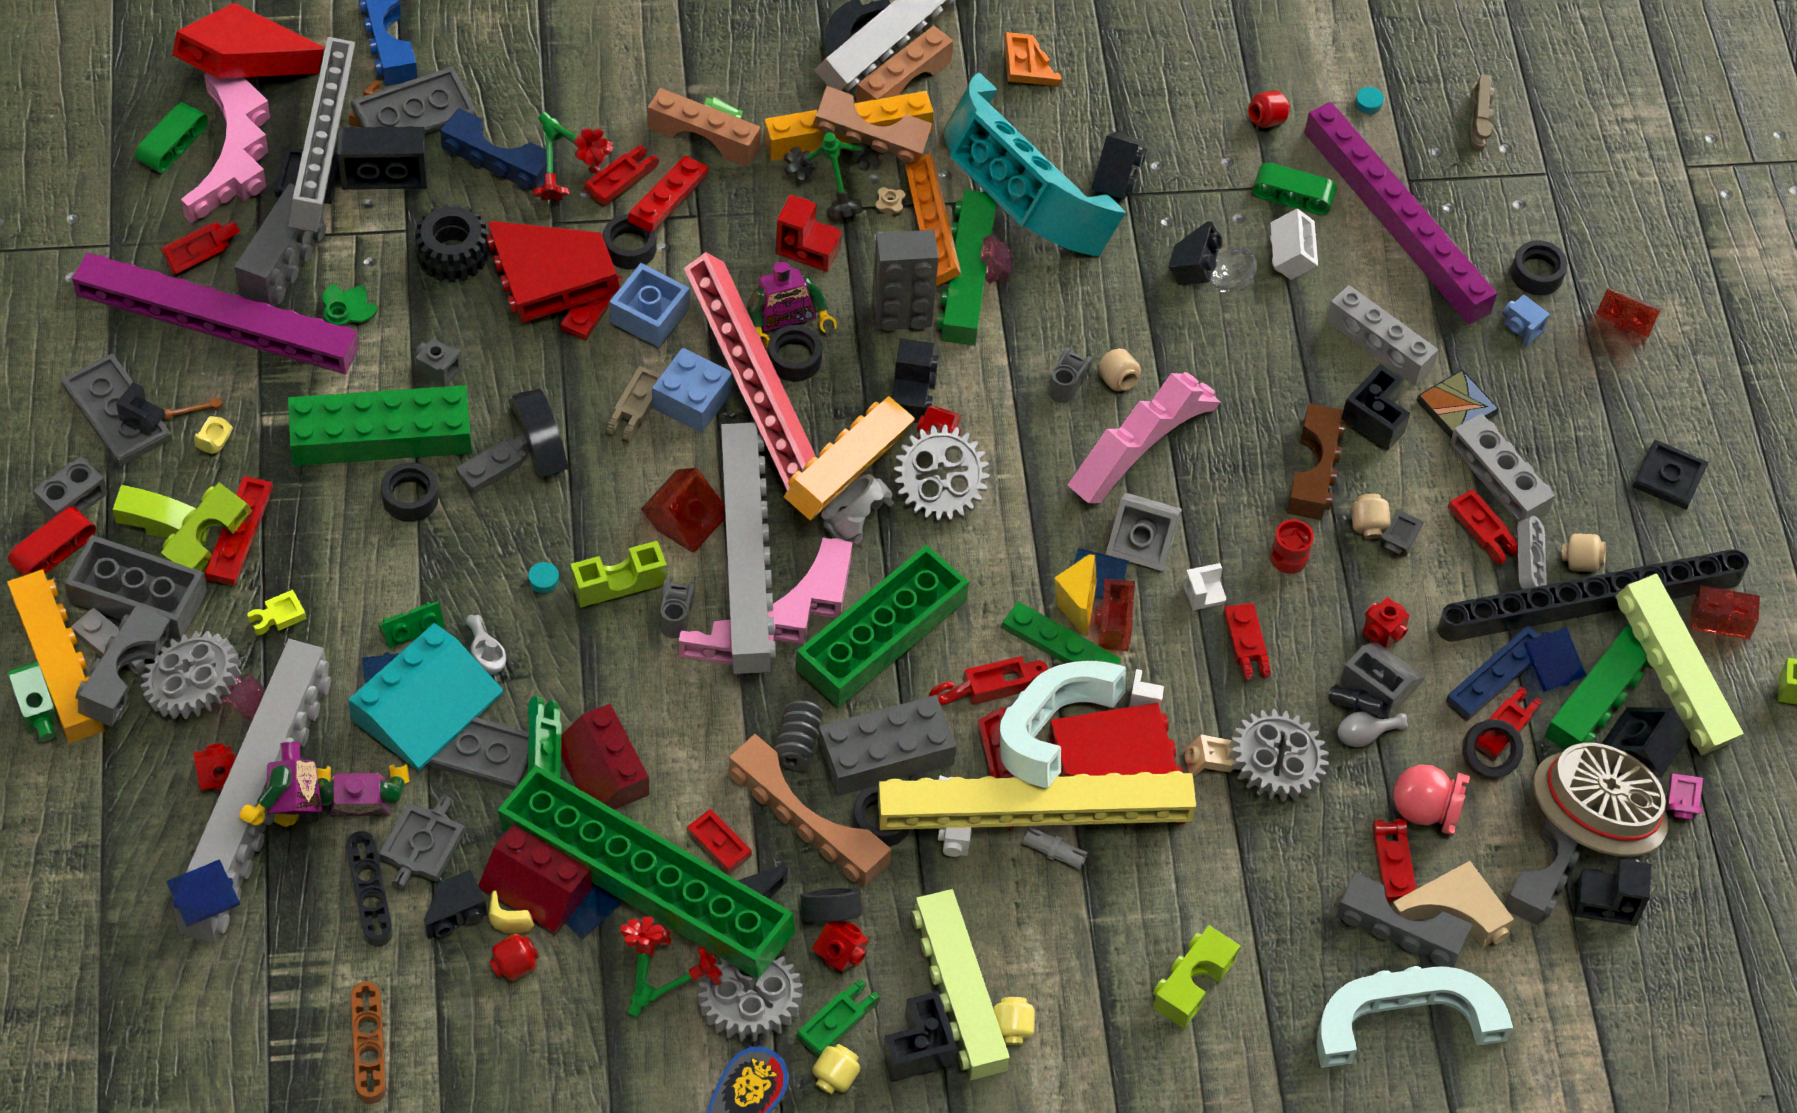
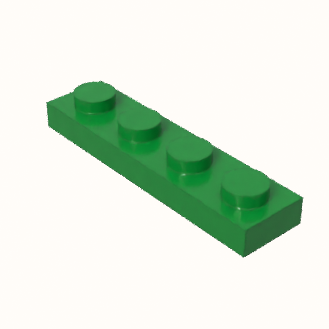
M1019 601L1002 622L1001 629L1064 664L1078 661H1100L1117 665L1121 664L1122 658Z

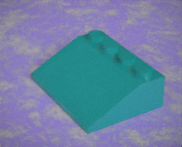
M433 623L348 699L350 719L416 770L420 771L434 756L471 724L473 718H478L504 694V690L455 637Z

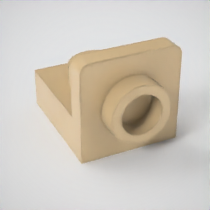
M1200 735L1185 749V761L1188 772L1196 776L1204 768L1230 773L1234 770L1232 765L1235 761L1229 758L1232 750L1229 748L1231 740Z

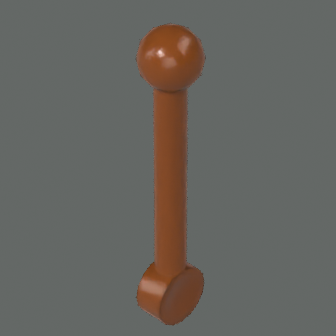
M215 397L210 402L175 410L163 409L165 411L163 419L169 420L175 415L208 408L219 410L222 408V401L220 398Z

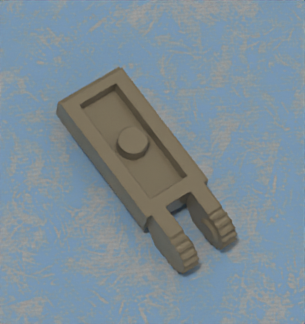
M1485 74L1480 75L1472 97L1470 145L1477 150L1485 148L1493 125L1490 123L1493 109L1489 108V104L1493 100L1494 88L1491 87V76Z
M641 366L637 368L614 408V413L607 425L606 433L614 435L620 426L622 418L629 420V423L624 429L623 440L630 442L633 439L638 425L642 424L653 405L652 387L662 374Z

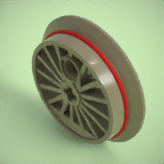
M1580 743L1567 748L1564 752L1547 757L1541 762L1535 772L1533 788L1538 804L1550 821L1576 842L1601 853L1621 857H1635L1652 852L1665 839L1668 830V819L1665 811L1666 799L1663 788L1655 775L1643 763L1626 752L1604 744ZM1618 772L1623 774L1619 778H1617Z

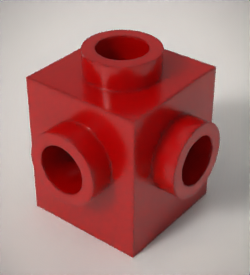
M935 405L928 406L926 415H922L918 422L917 432L920 433V430L923 429L929 435L931 434V427L934 425L938 433L939 427L941 433L943 426L947 425L948 433L952 434L954 429L959 426L962 414ZM959 428V437L961 435V428Z
M1388 596L1379 604L1377 602L1373 603L1365 613L1367 618L1362 633L1386 649L1395 642L1401 641L1409 630L1407 624L1410 614L1407 613L1401 604L1395 603Z
M215 743L206 746V750L193 752L200 790L213 788L214 791H221L238 755L232 754L231 745L224 746L223 743Z
M844 920L826 923L812 950L822 956L829 967L844 971L861 964L867 954L864 949L870 940L862 934V930L858 926L846 923Z

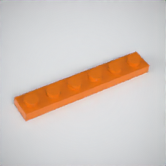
M928 153L922 156L918 163L913 161L905 164L919 229L920 231L935 230L939 257L936 286L961 275L935 160Z

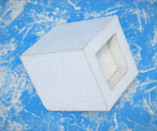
M1220 563L1187 570L1184 589L1192 611L1226 603L1227 598L1220 582L1222 574Z
M1136 669L1129 707L1157 702L1159 707H1161L1164 686L1140 682L1142 670Z

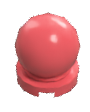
M1419 764L1410 767L1399 775L1393 788V801L1396 810L1404 819L1416 825L1428 826L1439 822L1442 825L1441 832L1454 835L1455 826L1450 824L1457 825L1466 790V787L1462 786V784L1468 785L1470 776L1458 773L1456 779L1450 780L1443 770L1433 765Z

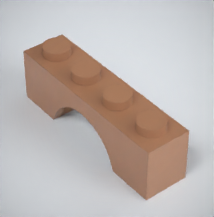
M933 25L857 84L856 103L899 96L905 86L920 73L927 72L934 76L951 63L953 40Z
M826 86L812 124L824 133H836L844 136L849 142H861L870 145L877 152H889L897 155L902 161H914L917 163L923 154L932 127V123L907 114L899 122L890 126L872 125L866 122L856 111L853 95Z
M660 88L648 106V129L671 138L683 131L700 134L719 149L723 158L749 167L760 149V126Z

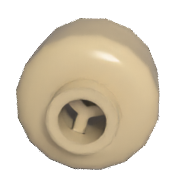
M1118 348L1107 352L1099 362L1098 372L1111 389L1120 392L1130 390L1137 384L1141 368L1128 351Z
M1364 494L1359 496L1357 501L1352 504L1353 529L1355 532L1363 534L1365 539L1380 538L1382 532H1385L1391 525L1389 503L1381 498V495Z
M1572 534L1569 542L1562 545V561H1568L1571 571L1596 572L1599 570L1600 565H1605L1606 542H1601L1600 537L1596 534Z

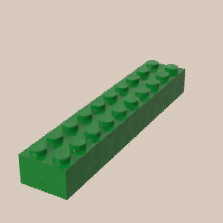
M537 765L532 768L497 810L502 830L505 832L513 824L589 868L592 883L698 945H704L710 952L758 980L795 933L793 912Z

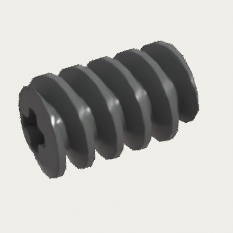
M793 701L785 706L774 750L778 753L779 765L789 770L800 772L806 771L810 766L808 760L812 758L813 753L811 749H814L815 746L814 739L818 735L817 728L821 724L819 718L823 716V711L817 704L812 702Z

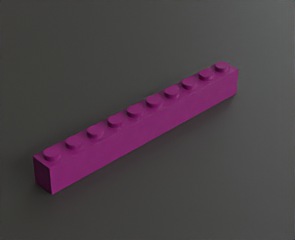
M1329 102L1310 111L1304 134L1467 324L1470 325L1491 314L1497 292L1336 106Z
M86 253L72 278L75 293L78 297L345 375L359 349L357 331L347 326H338L325 322L320 318H311L300 315L292 310L276 308L265 302L245 299L238 294L231 295L210 286L204 287L190 283L182 278L176 279L163 275L158 271H149L136 267L131 263H121L103 255L97 256Z

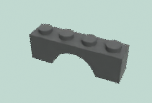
M138 605L135 606L130 615L126 614L123 617L119 626V633L116 637H110L106 644L103 658L101 660L96 659L90 671V678L87 682L83 681L78 687L75 696L78 699V713L111 727L114 725L127 704L128 686L120 679L117 673L124 665L131 661L156 658L169 637V618Z
M1549 818L1544 825L1540 838L1549 847L1553 863L1539 871H1521L1505 905L1508 912L1539 926L1543 915L1550 917L1557 903V900L1552 897L1555 891L1562 893L1569 878L1564 872L1567 867L1574 868L1581 853L1576 850L1579 843L1563 833Z
M1356 872L1341 901L1336 916L1350 926L1363 928L1372 932L1379 939L1390 940L1401 945L1408 952L1419 953L1430 958L1437 965L1452 968L1456 964L1472 927L1471 923L1444 911L1427 921L1405 919L1395 913L1389 906L1383 884Z

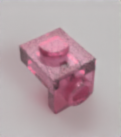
M993 234L984 237L980 260L987 265L985 280L989 283L1011 274L1014 255L1006 244L1002 243Z
M249 673L241 679L239 676H235L237 685L228 686L231 694L223 695L221 700L224 703L230 701L252 723L266 689Z

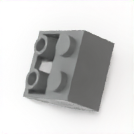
M1374 642L1363 645L1345 664L1340 684L1345 688L1352 690L1359 688L1366 690L1370 695L1389 699L1390 710L1387 716L1385 715L1386 718H1389L1424 681L1425 677L1382 645Z

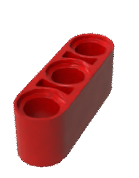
M68 507L16 545L8 555V562L22 576L40 570L47 574L84 546L91 535L95 534L96 527L77 508Z

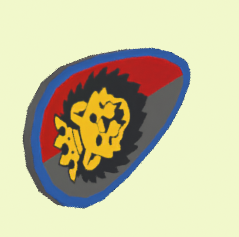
M749 1047L738 1052L730 1060L721 1075L707 1113H772L784 1098L789 1086V1072L785 1061L775 1051L765 1047Z

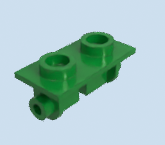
M427 601L422 606L408 610L409 613H400L390 618H383V622L378 623L382 635H385L387 647L392 648L418 638L433 623L444 628L445 624L439 602L430 603Z

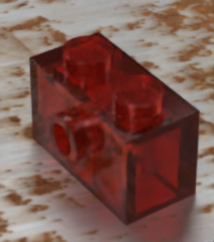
M1609 287L1604 294L1596 315L1615 323L1614 327L1625 333L1634 331L1649 338L1656 327L1663 309L1616 288Z
M1105 578L1101 606L1095 607L1094 624H1100L1098 646L1107 650L1128 652L1132 634L1135 581Z
M1700 585L1692 604L1691 629L1750 639L1759 621L1760 596L1736 592L1732 589H1719Z

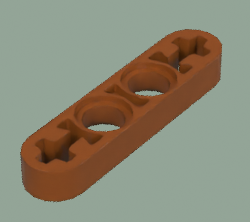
M364 981L355 985L351 992L355 1086L359 1099L365 1103L373 1104L382 1100L386 1093L382 1001L378 986L372 982ZM364 993L370 994V1011H364L362 1000ZM364 1021H373L376 1023L377 1028L370 1034H364L359 1031V1026ZM373 1050L379 1055L375 1062L366 1064L360 1060L363 1052ZM373 1073L374 1092H368L366 1088L368 1085L367 1074Z

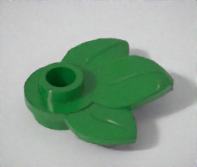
M331 284L323 293L322 300L326 306L324 309V319L331 324L345 326L350 322L362 323L371 319L378 311L377 305L367 303L365 285L342 291L337 285Z

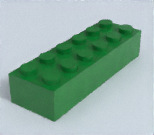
M467 385L288 397L290 449L293 466L472 454Z
M925 545L796 651V671L839 708L967 601L969 581L929 546Z

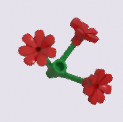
M543 112L539 115L538 120L542 123V129L546 133L544 137L546 142L547 174L544 175L545 184L540 188H535L532 196L541 197V201L550 200L551 197L555 201L563 200V196H568L570 193L568 188L560 187L556 184V174H553L552 143L564 137L574 143L578 148L575 152L577 159L583 160L585 164L590 165L588 170L591 173L597 174L600 164H602L606 157L605 155L611 153L613 142L608 141L607 143V139L602 138L604 132L596 128L593 131L589 128H584L581 130V135L578 136L563 128L547 112Z
M648 916L643 917L642 923H639L637 919H630L627 921L628 925H621L620 931L621 935L625 937V944L629 947L635 946V952L637 953L636 985L630 997L632 1002L627 1010L631 1015L639 1017L643 1007H647L650 1000H656L662 994L691 979L695 981L706 976L712 980L715 986L722 984L720 978L723 975L722 971L718 966L713 965L716 963V958L712 952L708 955V951L703 945L698 949L700 956L698 965L688 969L689 973L656 989L646 982L650 958L654 957L655 947H668L672 940L669 938L671 932L663 930L661 925L652 926L653 918Z

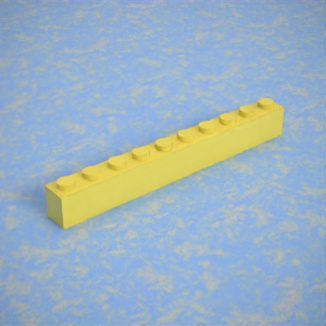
M1179 771L1167 774L1141 772L1136 775L1109 773L1105 776H1090L1088 774H1077L1070 777L1057 776L1048 789L1029 784L1015 776L1012 778L985 776L980 779L953 777L949 780L921 778L917 781L889 779L879 782L878 789L880 830L1193 821L1196 809L1193 773L1183 774Z

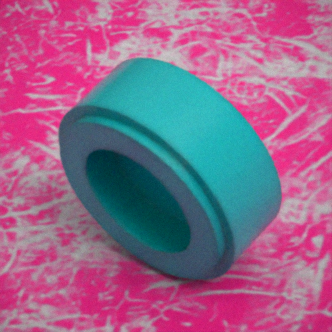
M1363 87L1357 92L1355 104L1360 111L1374 114L1381 110L1384 96L1375 87Z
M540 562L532 566L529 571V584L531 588L539 593H549L556 589L559 584L558 569L548 562Z

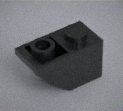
M1212 221L1204 223L1174 246L1168 268L1178 285L1210 282L1212 272L1216 268V258L1223 243L1222 236L1216 230Z
M471 870L440 882L424 918L425 935L428 940L433 937L446 936L453 929L462 925L475 924L487 915L486 900Z

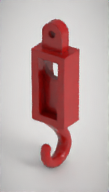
M1022 656L965 669L962 679L964 683L954 688L955 683L953 681L943 682L932 688L928 695L929 697L937 695L940 705H947L966 695H969L972 705L1012 696L1025 691L1037 676L1048 670V666L1040 660L1025 663ZM1016 673L1018 679L1005 681L1003 675ZM951 689L950 691H948V692H946V693L940 694L941 692H943V691H945V690Z

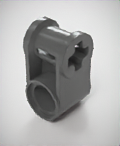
M1066 347L1052 371L1049 396L1059 403L1071 401L1082 382L1087 378L1094 358L1090 356L1085 358L1072 352L1071 348Z
M670 579L664 580L660 608V629L666 637L679 638L681 631H687L690 611L693 607L695 596V582H690L687 585L671 583Z

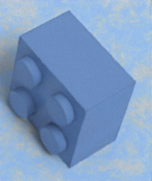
M640 263L610 300V323L659 348L690 309V288Z
M682 347L652 387V408L703 433L731 395L733 373Z

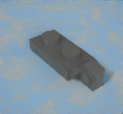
M523 433L515 439L512 437L507 438L456 467V474L472 493L475 494L522 466V462L527 458V454L530 453L525 434Z

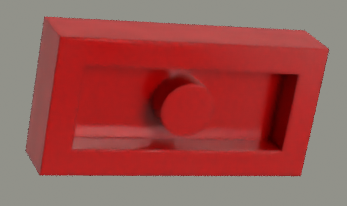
M711 808L687 826V833L727 874L731 873L752 856V850Z

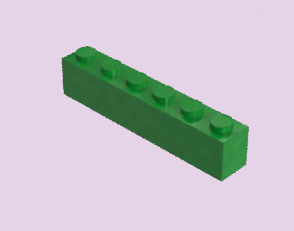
M964 189L962 201H956L955 217L960 218L959 223L953 222L952 237L956 239L955 249L961 275L944 282V284H949L948 290L943 289L941 306L946 307L945 313L939 312L937 329L942 330L941 341L976 346L996 210V201L987 192Z
M1630 623L1551 720L1545 737L1562 749L1566 750L1580 743H1593L1597 736L1595 731L1598 728L1603 730L1613 716L1610 712L1614 707L1620 709L1629 696L1626 693L1629 688L1636 689L1645 675L1642 673L1646 667L1652 668L1640 641L1633 634Z

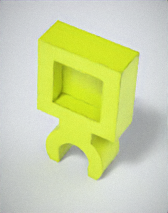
M293 590L265 601V610L254 609L247 614L249 623L257 620L262 621L254 626L256 635L266 633L270 626L274 624L278 631L306 619V613Z

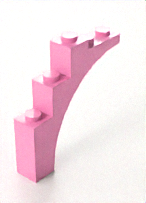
M208 73L204 74L207 93L219 106L226 121V139L221 156L212 171L198 187L181 199L184 217L190 223L205 217L216 207L229 202L235 195H238L245 201L266 188L264 169L256 161L268 153L266 134L258 127L270 119L268 100L244 77L218 79Z
M1186 372L1183 374L1171 373L1152 401H1139L1119 429H1106L1072 477L1068 486L1087 503H1101L1125 472L1161 437L1191 417L1204 412L1215 411L1220 401L1213 396L1215 394L1214 390L1204 383L1198 384V381Z

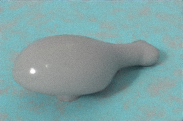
M469 615L466 618V624L471 628L474 636L470 649L471 655L489 675L497 674L505 666V650L497 640L484 631L482 626L483 619L480 615Z
M1356 712L1347 716L1340 723L1338 737L1347 746L1364 747L1374 742L1385 731L1407 729V715L1399 713L1394 718L1380 719L1366 712Z

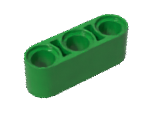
M180 102L139 144L135 153V159L159 173H164L203 133L208 123V116L194 107Z
M1263 163L1259 167L1252 191L1258 198L1295 209L1298 208L1299 210L1316 215H1326L1331 210L1337 186L1332 180L1274 163Z

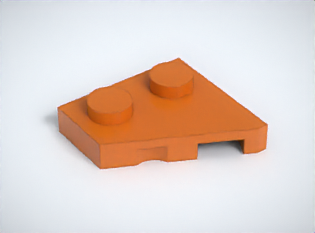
M1006 32L1004 48L1008 81L1059 86L1062 80L1059 73L1054 74L1048 65L1050 59L1039 48V43L1034 36Z

